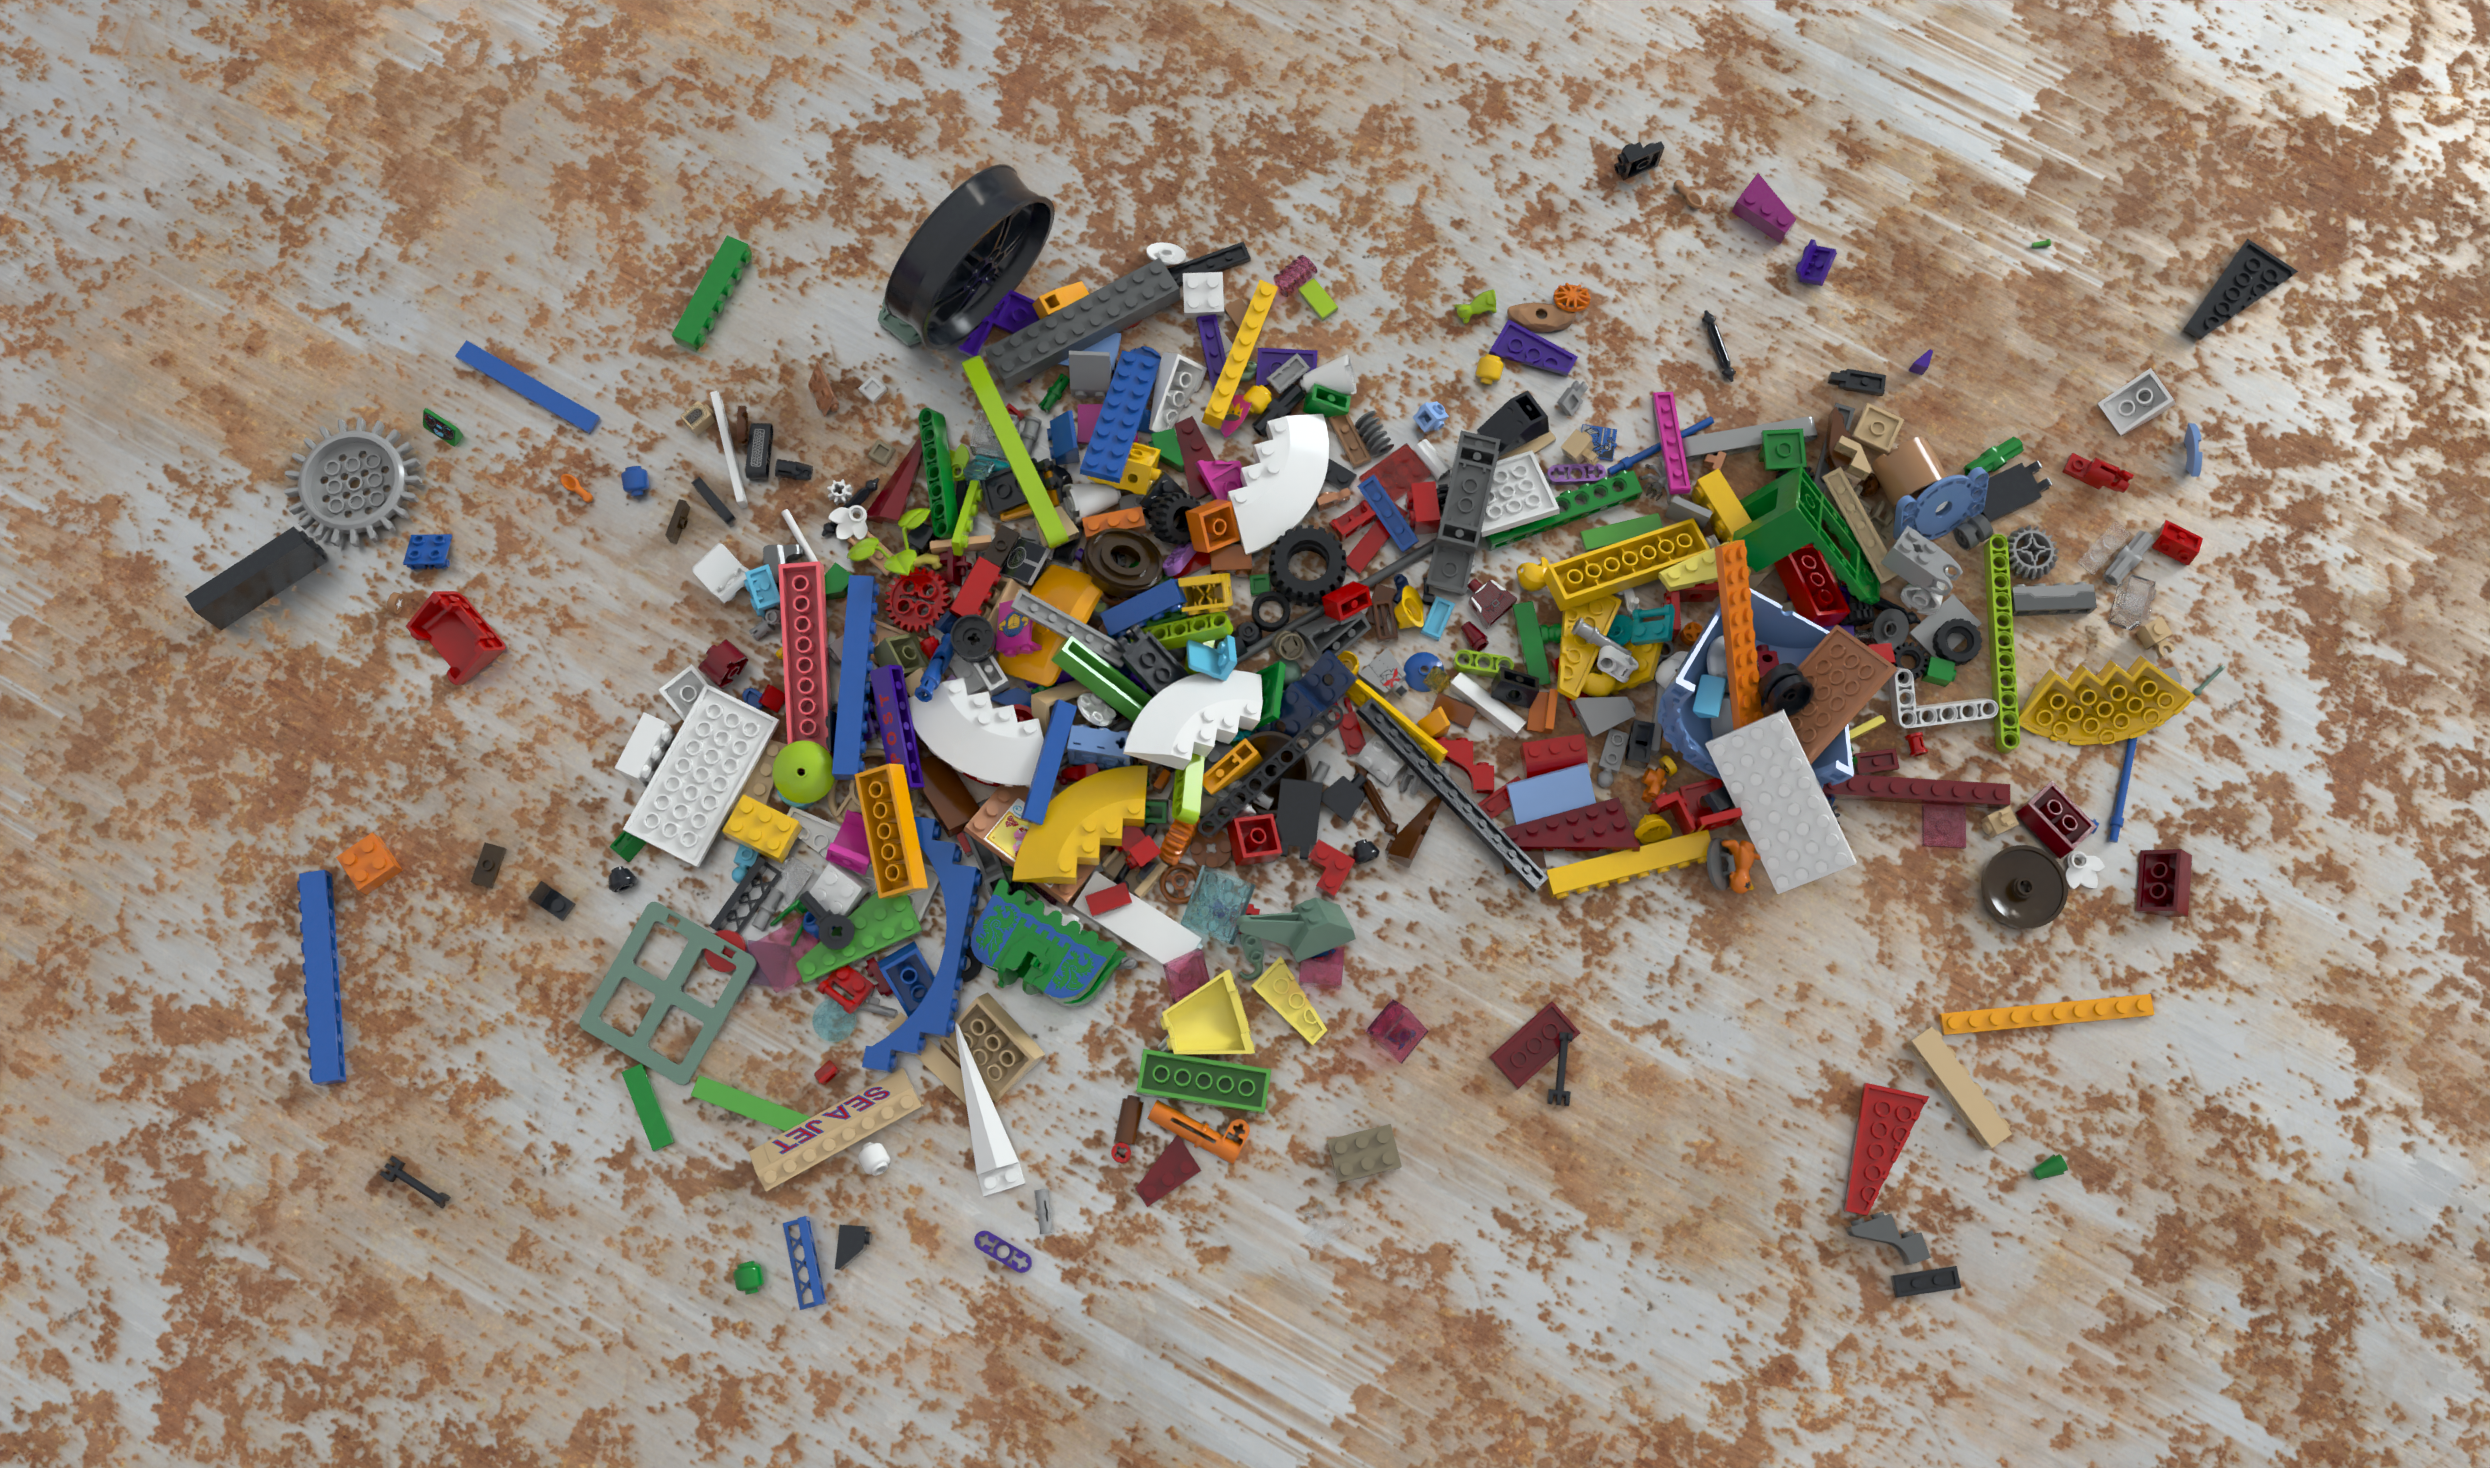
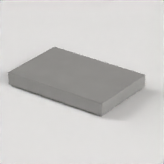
M1952 594L1941 604L1940 609L1935 614L1926 617L1908 635L1922 649H1925L1929 657L1939 658L1936 656L1935 650H1933L1932 640L1935 632L1946 621L1961 618L1970 621L1977 628L1982 623ZM1960 633L1950 634L1947 639L1949 648L1953 650L1965 639V636Z

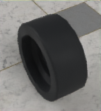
M1267 591L1258 595L1254 600L1252 619L1261 630L1275 632L1289 621L1290 603L1281 593ZM1273 600L1281 604L1283 615L1279 621L1269 623L1260 617V606L1266 601Z

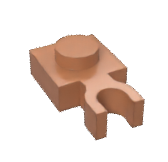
M1345 488L1337 493L1334 491L1332 493L1324 492L1316 498L1318 512L1337 506L1339 502L1350 500L1351 493L1349 489Z

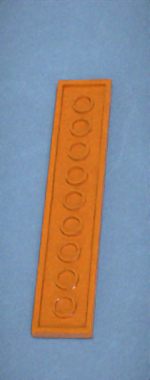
M1736 540L1715 547L1733 730L1764 718L1761 708L1762 697L1758 692L1760 675L1757 669L1758 655L1755 649V631L1753 629V610L1751 609V590L1748 580L1749 569L1747 568L1745 540Z

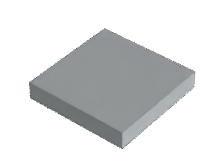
M1674 496L1664 517L1678 523L1694 518L1702 533L1711 517L1712 511Z

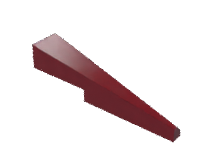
M921 436L866 512V520L881 524L887 522L898 525V521L905 513L911 491L914 489L922 462Z

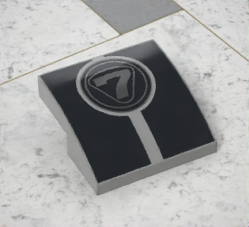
M1018 538L999 574L1006 578L1015 579L1021 584L1031 586L1050 549Z

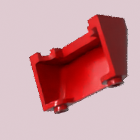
M433 591L405 626L414 639L429 641L450 665L451 668L447 671L448 680L455 684V686L465 684L506 649L505 643L471 603L456 591Z

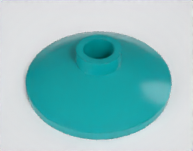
M1615 615L1606 637L1621 646L1625 645L1632 637L1633 620L1626 615Z

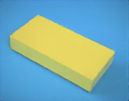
M1879 715L1850 730V742L1882 726L1886 722L1883 715Z

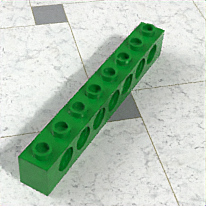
M1624 470L1617 473L1615 477H1604L1595 484L1590 485L1588 483L1580 486L1578 490L1562 492L1560 496L1555 497L1558 506H1563L1566 511H1560V514L1540 519L1527 525L1511 528L1508 532L1501 531L1485 536V540L1490 551L1639 499L1643 491L1634 470L1629 472ZM1613 486L1620 487L1622 491L1616 492ZM1594 493L1602 494L1603 498H1596ZM1575 500H1582L1584 505H1578Z

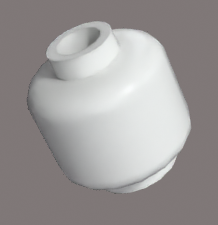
M866 1143L858 1154V1160L865 1173L877 1176L888 1169L890 1158L882 1144Z

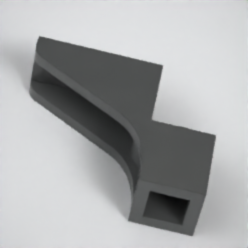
M965 832L990 896H992L1000 879L1005 880L1009 884L1008 892L1012 891L1011 882L1002 866L1001 858Z
M1883 1211L1871 1215V1220L1864 1222L1863 1218L1851 1221L1852 1226L1846 1228L1849 1236L1891 1245L1902 1257L1904 1265H1911L1931 1258L1922 1232L1914 1234V1231L1910 1230L1901 1233L1900 1237L1892 1214L1884 1215Z

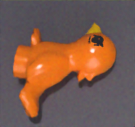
M1734 839L1722 841L1721 845L1729 849L1730 855H1734L1736 871H1732L1729 875L1731 889L1738 894L1753 890L1754 886L1750 878V869L1754 860H1761V856L1754 853L1755 845L1745 840H1741L1739 844Z

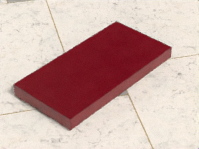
M1551 1001L1497 1049L1489 1059L1518 1090L1559 1053V1032L1573 1033L1572 1041L1581 1032Z

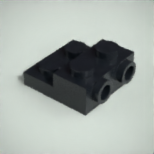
M1661 141L1655 144L1649 143L1644 148L1640 142L1626 145L1622 152L1617 155L1618 163L1614 164L1616 173L1624 181L1657 167L1665 148Z

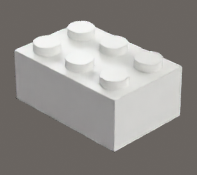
M644 712L615 769L625 778L647 787L658 765L663 760L668 746H671L675 739L676 732L667 722Z

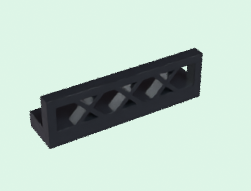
M759 856L709 926L715 931L724 930L728 923L736 922L737 930L735 932L741 934L759 909L760 904L765 901L771 887H775L783 873ZM767 868L776 873L772 881L763 883L762 875ZM761 887L762 895L760 898L751 900L750 892L752 889ZM748 904L750 911L748 915L739 917V907Z

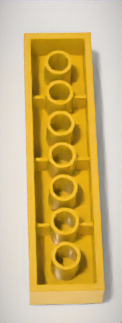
M1694 518L1550 564L1547 566L1543 577L1559 610L1564 611L1659 579V572L1710 550V547Z

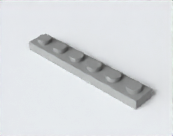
M1019 590L1010 607L1012 610L1065 639L1073 636L1101 659L1118 668L1123 666L1124 663L1120 659L1123 653L1116 651L1112 646L1116 642L1115 640L1025 590Z

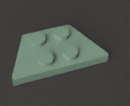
M884 297L878 322L907 346L922 341V338L912 326L898 318L892 317L887 312Z

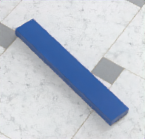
M1057 699L1055 701L1021 815V819L1039 826L1043 824L1077 709V706Z

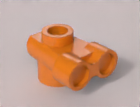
M1648 768L1643 774L1641 782L1646 784L1647 787L1641 797L1642 801L1652 803L1653 799L1664 788L1667 779L1664 778L1666 772L1663 769L1657 768L1653 770Z

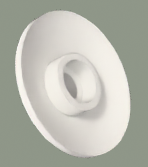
M1154 243L1148 246L1146 251L1147 256L1154 261L1160 258L1165 266L1179 264L1186 257V253L1181 247L1171 243Z

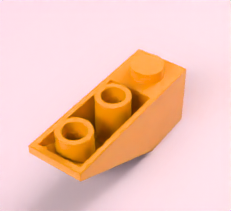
M1080 281L1052 290L1038 297L1032 306L1038 317L1042 319L1089 295L1083 282Z

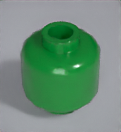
M755 1261L738 1264L737 1269L733 1272L736 1289L738 1291H745V1295L759 1292L758 1287L764 1284L762 1267L760 1264H755Z

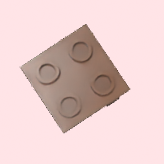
M817 362L808 382V387L816 398L818 409L822 411L825 417L828 410L835 412L839 409V402L836 396H834L835 393L832 391V387L820 363Z

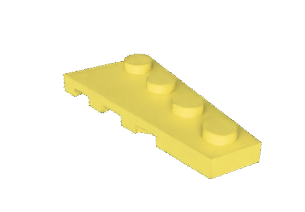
M1280 956L1251 987L1313 1046L1327 1032V1028Z

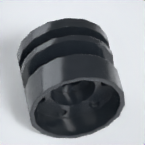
M976 614L965 615L953 624L950 632V641L957 655L964 661L981 663L988 660L994 654L997 637L990 622L984 617ZM977 636L979 642L973 645L970 640H974V637Z

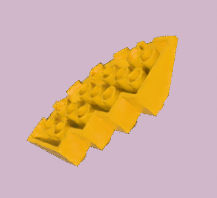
M2141 655L2127 671L2109 660L2097 676L2081 664L2067 680L2052 669H2049L2037 683L2021 709L2019 725L2032 733L2056 742L2063 741L2072 745L2113 744L2117 741L2142 736L2147 731L2157 726H2162L2165 724V721L2185 709L2196 696Z
M1125 766L1101 771L1081 779L1055 796L1048 804L1043 824L1039 826L1032 823L1026 832L1018 850L1012 881L1077 885L1078 864L1099 865L1101 845L1122 846L1123 826L1144 827L1148 766Z

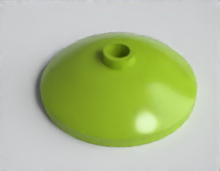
M812 741L793 742L784 747L775 758L772 769L774 784L778 791L792 802L801 804L816 802L828 794L835 782V778L832 775L833 758L827 749ZM800 768H803L805 770V774L803 776H800L798 774V770Z

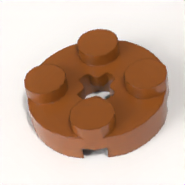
M1207 827L1206 829H1203V831L1206 833H1210L1213 831L1214 828ZM1221 830L1212 838L1203 837L1199 831L1191 841L1190 851L1193 861L1199 867L1209 870L1219 869L1227 864L1231 857L1232 848L1229 837L1224 831ZM1208 844H1215L1216 852L1208 854L1206 846Z

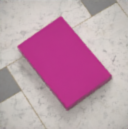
M1078 404V444H1089L1103 404ZM1138 432L1134 440L1135 443H1138Z

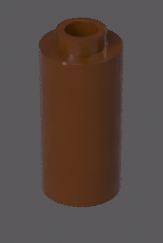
M1128 1095L1127 1099H1122L1114 1142L1135 1146L1144 1102L1140 1101V1097Z

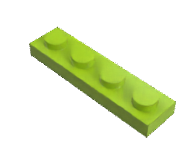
M976 480L970 481L952 537L951 544L954 555L962 556L964 548H967L968 534L973 530V519L978 515V503L983 498V491L980 489L979 481Z

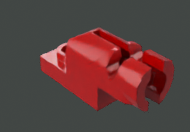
M2075 453L2069 456L2062 471L2098 490L2105 486L2113 491L2122 493L2127 490L2130 485L2128 481L2134 476L2126 470H2120L2119 467L2097 457L2089 461Z

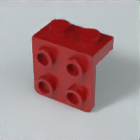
M1678 791L1669 795L1667 792L1656 796L1655 800L1652 801V805L1648 809L1649 813L1660 814L1670 809L1683 836L1692 834L1696 829V820L1692 814H1689L1686 808L1687 802Z

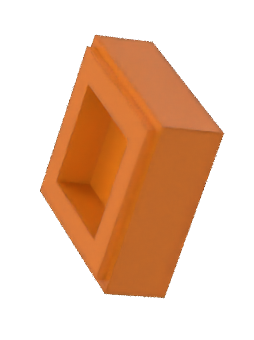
M1164 768L1153 784L1154 791L1159 794L1162 793L1171 780V772Z

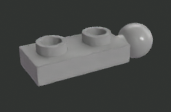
M1612 728L1608 730L1598 768L1603 769L1597 776V782L1600 786L1609 787L1614 781L1612 773L1618 774L1630 734Z

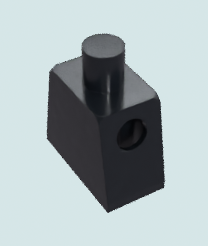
M1359 772L1351 781L1342 776L1322 792L1321 802L1349 825L1366 798V794L1360 789L1368 780Z

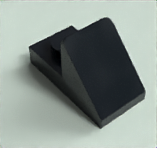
M542 881L529 896V899L561 921L565 920L576 905Z

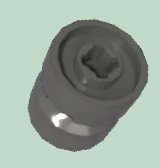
M1977 514L1967 522L1954 528L1953 534L1959 546L1969 551L1977 546L1979 542H1984L1993 536V528L1985 516Z

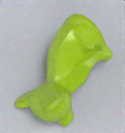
M1494 289L1482 292L1470 304L1454 305L1457 308L1458 316L1463 320L1464 324L1469 322L1472 314L1479 315L1485 311H1491L1493 314L1497 313Z

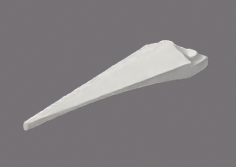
M955 1023L976 1172L983 1197L1026 1183L1020 1162L959 1025Z

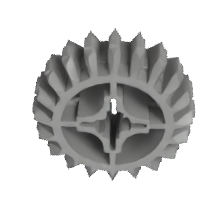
M2029 525L2025 529L2019 527L2017 531H2012L2010 536L2006 538L2008 541L2009 564L2011 565L2009 568L2010 570H2015V576L2021 573L2022 579L2027 578V576H2029L2030 580H2034L2036 577L2039 579L2044 575H2048L2051 572L2050 570L2056 566L2054 562L2059 558L2056 556L2059 549L2054 548L2057 542H2051L2052 535L2048 537L2045 535L2046 530L2039 532L2038 526L2032 530ZM2024 540L2023 547L2016 549L2017 542ZM2044 556L2043 564L2036 566L2038 558Z

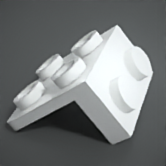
M722 543L716 544L692 567V572L723 603L732 600L736 592L741 587H745L744 580L747 579L745 572L750 571Z
M1377 734L1364 746L1356 759L1358 764L1387 786L1392 783L1399 770L1406 764Z

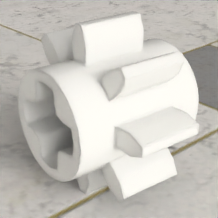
M844 479L841 482L833 480L834 484L831 487H827L830 492L828 495L829 500L834 499L836 505L839 503L846 504L848 498L853 497L849 492L852 490L851 485H846Z

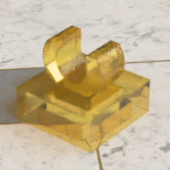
M1433 666L1423 683L1434 693L1438 694L1439 692L1442 693L1444 689L1447 690L1452 678L1439 667Z

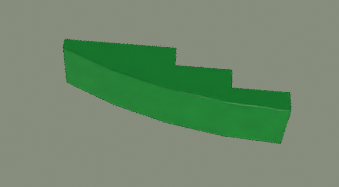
M1533 601L1513 604L1512 608L1518 642L1521 645L1527 674L1538 677L1539 685L1551 683Z

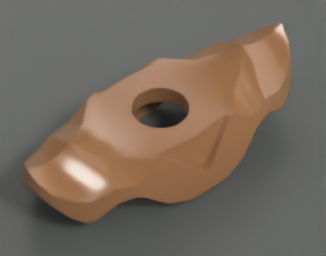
M1523 303L1510 306L1507 310L1509 320L1529 331L1539 333L1565 330L1570 327L1576 317L1575 312L1566 311L1557 305L1547 303ZM1543 310L1546 312L1547 317L1539 319L1536 316V312Z

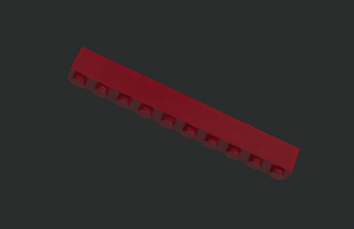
M1853 774L1852 778L1832 786L1831 782L1824 784L1822 788L1827 798L1997 809H2003L2010 805V784Z

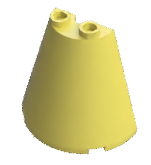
M1230 969L1224 971L1162 1012L1163 1017L1160 1018L1163 1030L1167 1029L1170 1038L1166 1039L1169 1051L1173 1050L1174 1054L1255 1053L1244 1007Z

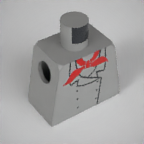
M1388 648L1379 654L1358 675L1360 680L1383 698H1386L1393 692L1401 699L1408 692L1401 684L1405 680L1406 673Z

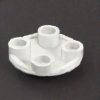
M1083 693L1078 697V708L1088 721L1101 727L1112 723L1116 712L1095 693Z

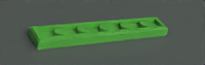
M700 1075L691 1093L693 1097L784 1131H788L812 1118Z

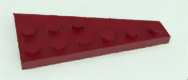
M1619 797L1501 829L1522 851H1531L1532 849H1545V851H1553V849H1565V851H1599L1600 849L1621 851V849H1632L1633 852H1640L1639 843Z

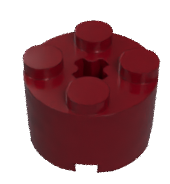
M725 639L720 645H712L707 650L706 654L708 656L700 663L698 669L717 686L725 688L733 682L731 678L735 674L739 676L743 672L748 659L735 645Z

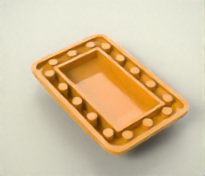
M1049 565L1043 570L1029 593L1087 624L1103 591L1091 582L1092 577L1090 574L1058 565ZM1033 621L1031 641L1041 645V650L1033 651L1032 654H1017L1016 657H1006L1004 653L998 652L996 662L1004 674L1048 687L1056 682L1062 671V668L1051 661L1058 647L1066 639Z

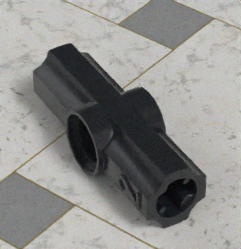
M1292 384L1279 398H1274L1268 404L1265 412L1252 424L1254 431L1260 437L1265 438L1267 436V421L1290 416L1292 410L1305 398L1302 389Z

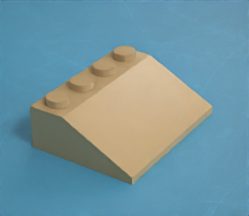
M988 992L976 997L955 1021L962 1031L987 1091L995 1103L1016 1085L1045 1055L1044 1051ZM954 1029V1032L950 1034V1038L941 1037L938 1041L960 1064L956 1030Z

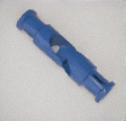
M950 633L942 636L941 645L936 648L927 669L921 677L920 686L915 689V697L922 702L932 700L933 691L938 688L941 682V675L945 673L954 656Z

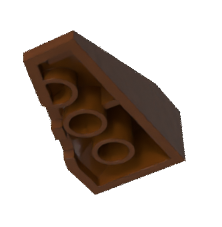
M1437 795L1396 835L1395 840L1390 839L1385 851H1388L1386 858L1410 868L1442 801Z

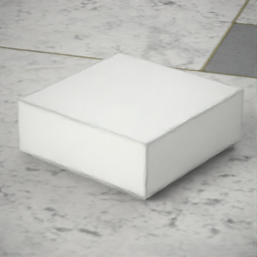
M873 375L858 388L872 404L887 392V388Z

